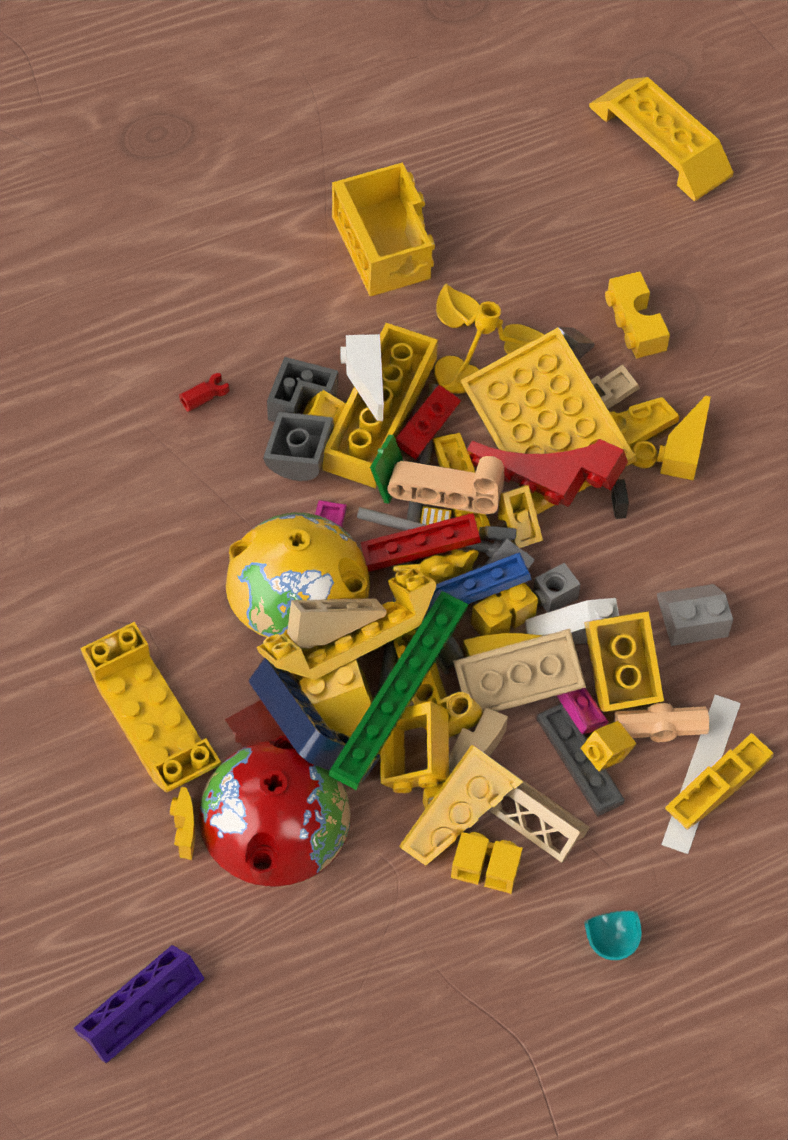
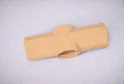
M658 703L651 705L647 710L616 711L615 722L619 721L632 738L650 737L655 742H668L677 736L708 734L709 714L706 706L673 708L671 704Z

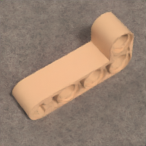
M485 456L479 460L476 473L400 461L394 466L387 489L391 496L400 500L481 514H492L497 511L500 495L504 487V464L496 457Z

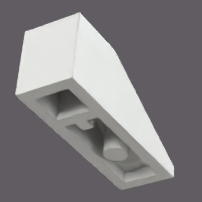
M380 334L346 335V347H340L341 364H346L348 378L376 420L383 421L384 401Z
M616 598L586 600L526 619L527 634L544 636L570 628L574 644H587L584 622L619 616Z

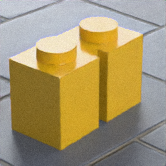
M525 582L499 592L498 597L493 594L473 606L471 625L480 636L509 633L510 626L516 629L524 624L526 619L536 616L538 598Z
M462 832L452 864L451 878L478 885L486 855H489L491 858L486 872L484 887L512 894L523 848L507 840L495 841V843L489 842L486 836L477 832Z

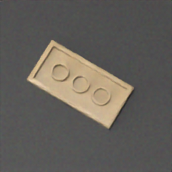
M570 628L453 661L461 691L467 693L480 704L483 712L485 708L498 712L586 687Z

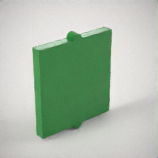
M390 434L387 436L382 447L378 449V454L370 466L382 499L387 504L393 498L387 488L394 466L397 462L404 461L394 435Z

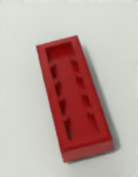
M438 385L395 438L398 447L416 460L462 400L441 385Z

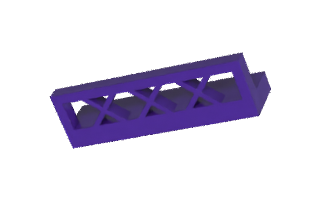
M171 945L75 1026L74 1030L78 1036L90 1043L100 1060L108 1063L205 978L189 954Z

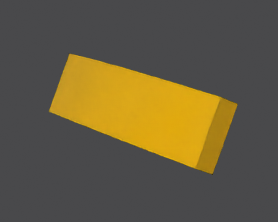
M460 433L433 438L439 467L476 473ZM452 509L455 517L474 513L478 532L480 527L490 526L486 514Z
M751 733L733 751L730 749L712 767L708 766L665 809L685 829H690L755 775L773 758L774 753Z

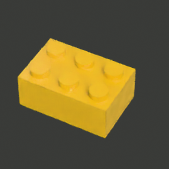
M649 611L584 622L599 709L607 712L663 702L664 697Z

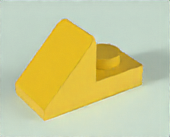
M529 485L501 493L498 520L506 521L507 528H516V539L511 540V542L522 548L543 541Z

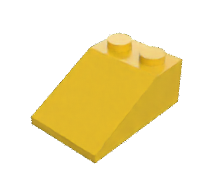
M356 659L316 680L310 678L299 680L302 691L328 727L350 737L373 702L365 674Z

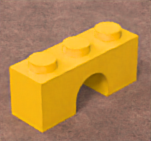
M640 271L611 278L608 291L605 292L606 302L615 312L616 324L625 333L626 346L628 349H632L636 359L667 351L670 333L660 313L646 316L637 312L647 309L650 291Z

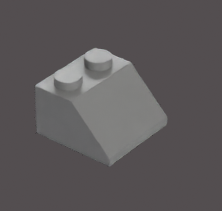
M710 584L657 593V599L671 646L729 636L733 617L726 594L716 585Z

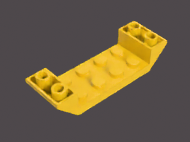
M649 77L627 79L589 103V107L605 122H608L615 116L619 117L679 171L677 186L693 201L698 200L733 176L734 172L720 140Z
M415 568L402 569L395 574L396 577L388 580L396 602L382 604L386 609L384 617L326 645L301 648L284 634H275L266 638L263 641L264 644L256 648L276 668L316 680L419 627L434 594L436 583L433 579Z
M135 622L81 648V652L99 692L153 782L162 790L168 793L221 765L220 759L207 738L201 740L150 657L149 645Z

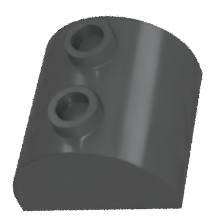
M278 412L263 457L265 464L274 473L287 479L308 481L316 478L324 459L326 444L334 427L333 418Z

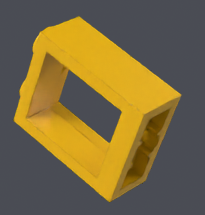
M431 701L406 708L380 751L382 785L392 788L395 793H409L412 791V788L436 787L438 782L447 780L449 777L448 709ZM427 726L428 769L405 774L404 731Z

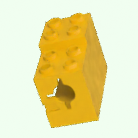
M403 162L332 182V218L370 297L431 279V267H434L432 251L435 250V243L432 235H427L422 214L425 200L422 192H417L413 174L407 172Z

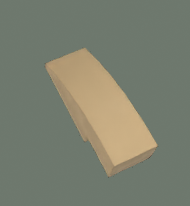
M485 708L474 732L462 728L449 756V776L471 745L490 757L506 732L508 716Z

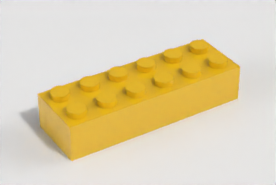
M385 323L380 333L384 401L383 421L376 420L354 387L326 444L323 459V471L375 489L377 484L370 466L378 454V449L382 447L389 434L394 435L396 438L405 427L437 359L438 339L389 323Z

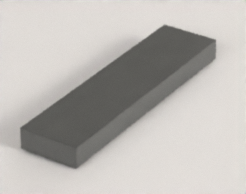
M556 705L537 714V721L596 816L598 817L623 805L625 799L606 769L598 772L580 749L587 739L584 734H581L563 705Z

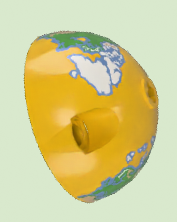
M300 512L277 515L255 526L241 540L234 542L229 548L230 562L226 578L227 599L238 619L249 629L261 636L268 638L275 634H284L293 642L287 634L291 600L368 599L370 579L362 551L347 531L324 517Z

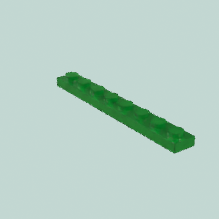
M441 591L331 767L330 777L357 790L465 614L468 607L467 603Z

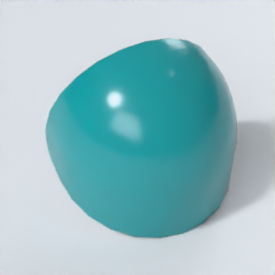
M637 911L610 912L584 921L590 946L599 956L605 959H625L633 954L640 944L642 931Z

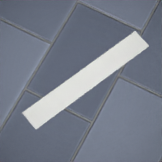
M718 695L714 696L708 713L709 732L708 734L700 735L680 793L708 766L712 767L722 757L741 703ZM672 816L662 845L688 854L699 822L687 830Z

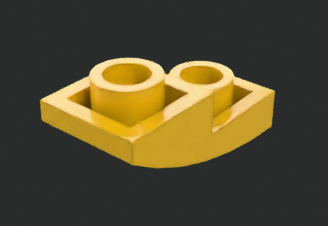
M181 787L178 798L173 797L170 806V815L174 816L175 828H177L174 844L179 847L180 858L192 860L195 847L193 806L188 789Z

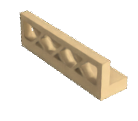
M522 780L523 783L505 795L515 800L517 812L508 814L502 809L501 802L494 808L491 807L489 811L562 863L569 855L575 843L584 838L590 827ZM533 813L538 816L542 830L532 831L529 829L524 815ZM559 831L569 838L562 851L552 845L549 833Z

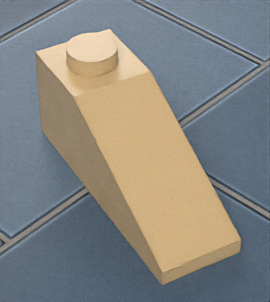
M376 598L291 600L287 634L301 648L326 645L384 617L386 609Z

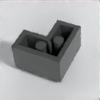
M284 357L267 400L268 420L275 422L278 412L300 414L302 406H306L308 401L322 390L336 397L338 392V370Z

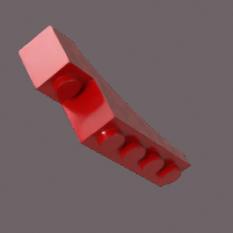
M598 439L595 444L549 454L507 452L472 441L467 448L474 467L477 468L482 457H496L504 464L505 482L513 481L518 483L520 487L529 485L531 494L537 492L543 495L548 502L554 505H559L560 503L567 507L571 505L585 480L593 487H604L611 490L628 463L623 449L601 439Z

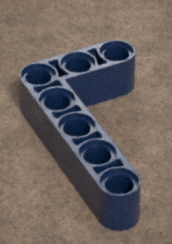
M264 657L249 678L250 685L297 753L306 761L330 771L350 736L330 729L290 672L276 668ZM379 754L376 757L370 769L368 770L362 782L366 779V777L369 775V773L380 760L381 756Z

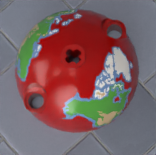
M286 735L280 736L275 740L247 745L226 758L212 773L206 783L199 810V826L204 845L220 867L245 882L260 886L276 887L305 881L329 866L346 842L350 829L351 812L344 784L330 777L329 770L316 766L302 758ZM259 863L270 865L267 869L262 870L255 867Z

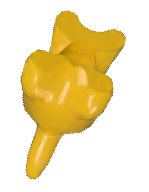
M455 549L451 550L450 555H434L423 560L420 564L394 566L393 571L397 573L405 568H415L433 579L436 584L472 571L473 563L477 559L479 552L475 549L468 552Z

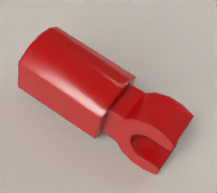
M215 373L208 382L205 383L204 381L179 394L180 402L186 411L189 412L212 400L214 396L226 395L230 391L229 384L227 382L221 386L216 385L222 382L221 373Z

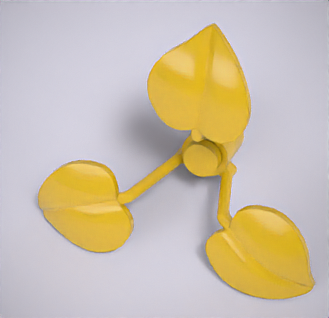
M445 284L439 293L436 303L438 318L442 323L451 328H459L464 324L471 326L475 322L477 333L465 361L456 356L440 358L434 368L435 378L439 385L451 393H466L460 380L479 371L477 367L469 365L481 334H490L497 327L499 339L505 341L504 350L507 354L525 346L544 334L521 324L507 325L503 331V320L499 319L501 309L496 303L486 301L479 305L472 297Z

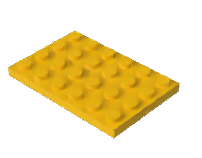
M559 328L548 332L460 380L499 450L524 454H549L595 444L598 439H601L624 450L628 460L626 466L637 461L635 454ZM585 480L579 492L591 485ZM537 492L531 494L536 515L554 506L543 495Z

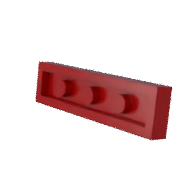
M474 513L360 543L368 572L478 544L481 543Z

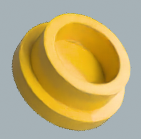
M640 441L631 448L637 459L633 463L635 466L650 468L657 462L658 452L652 443Z

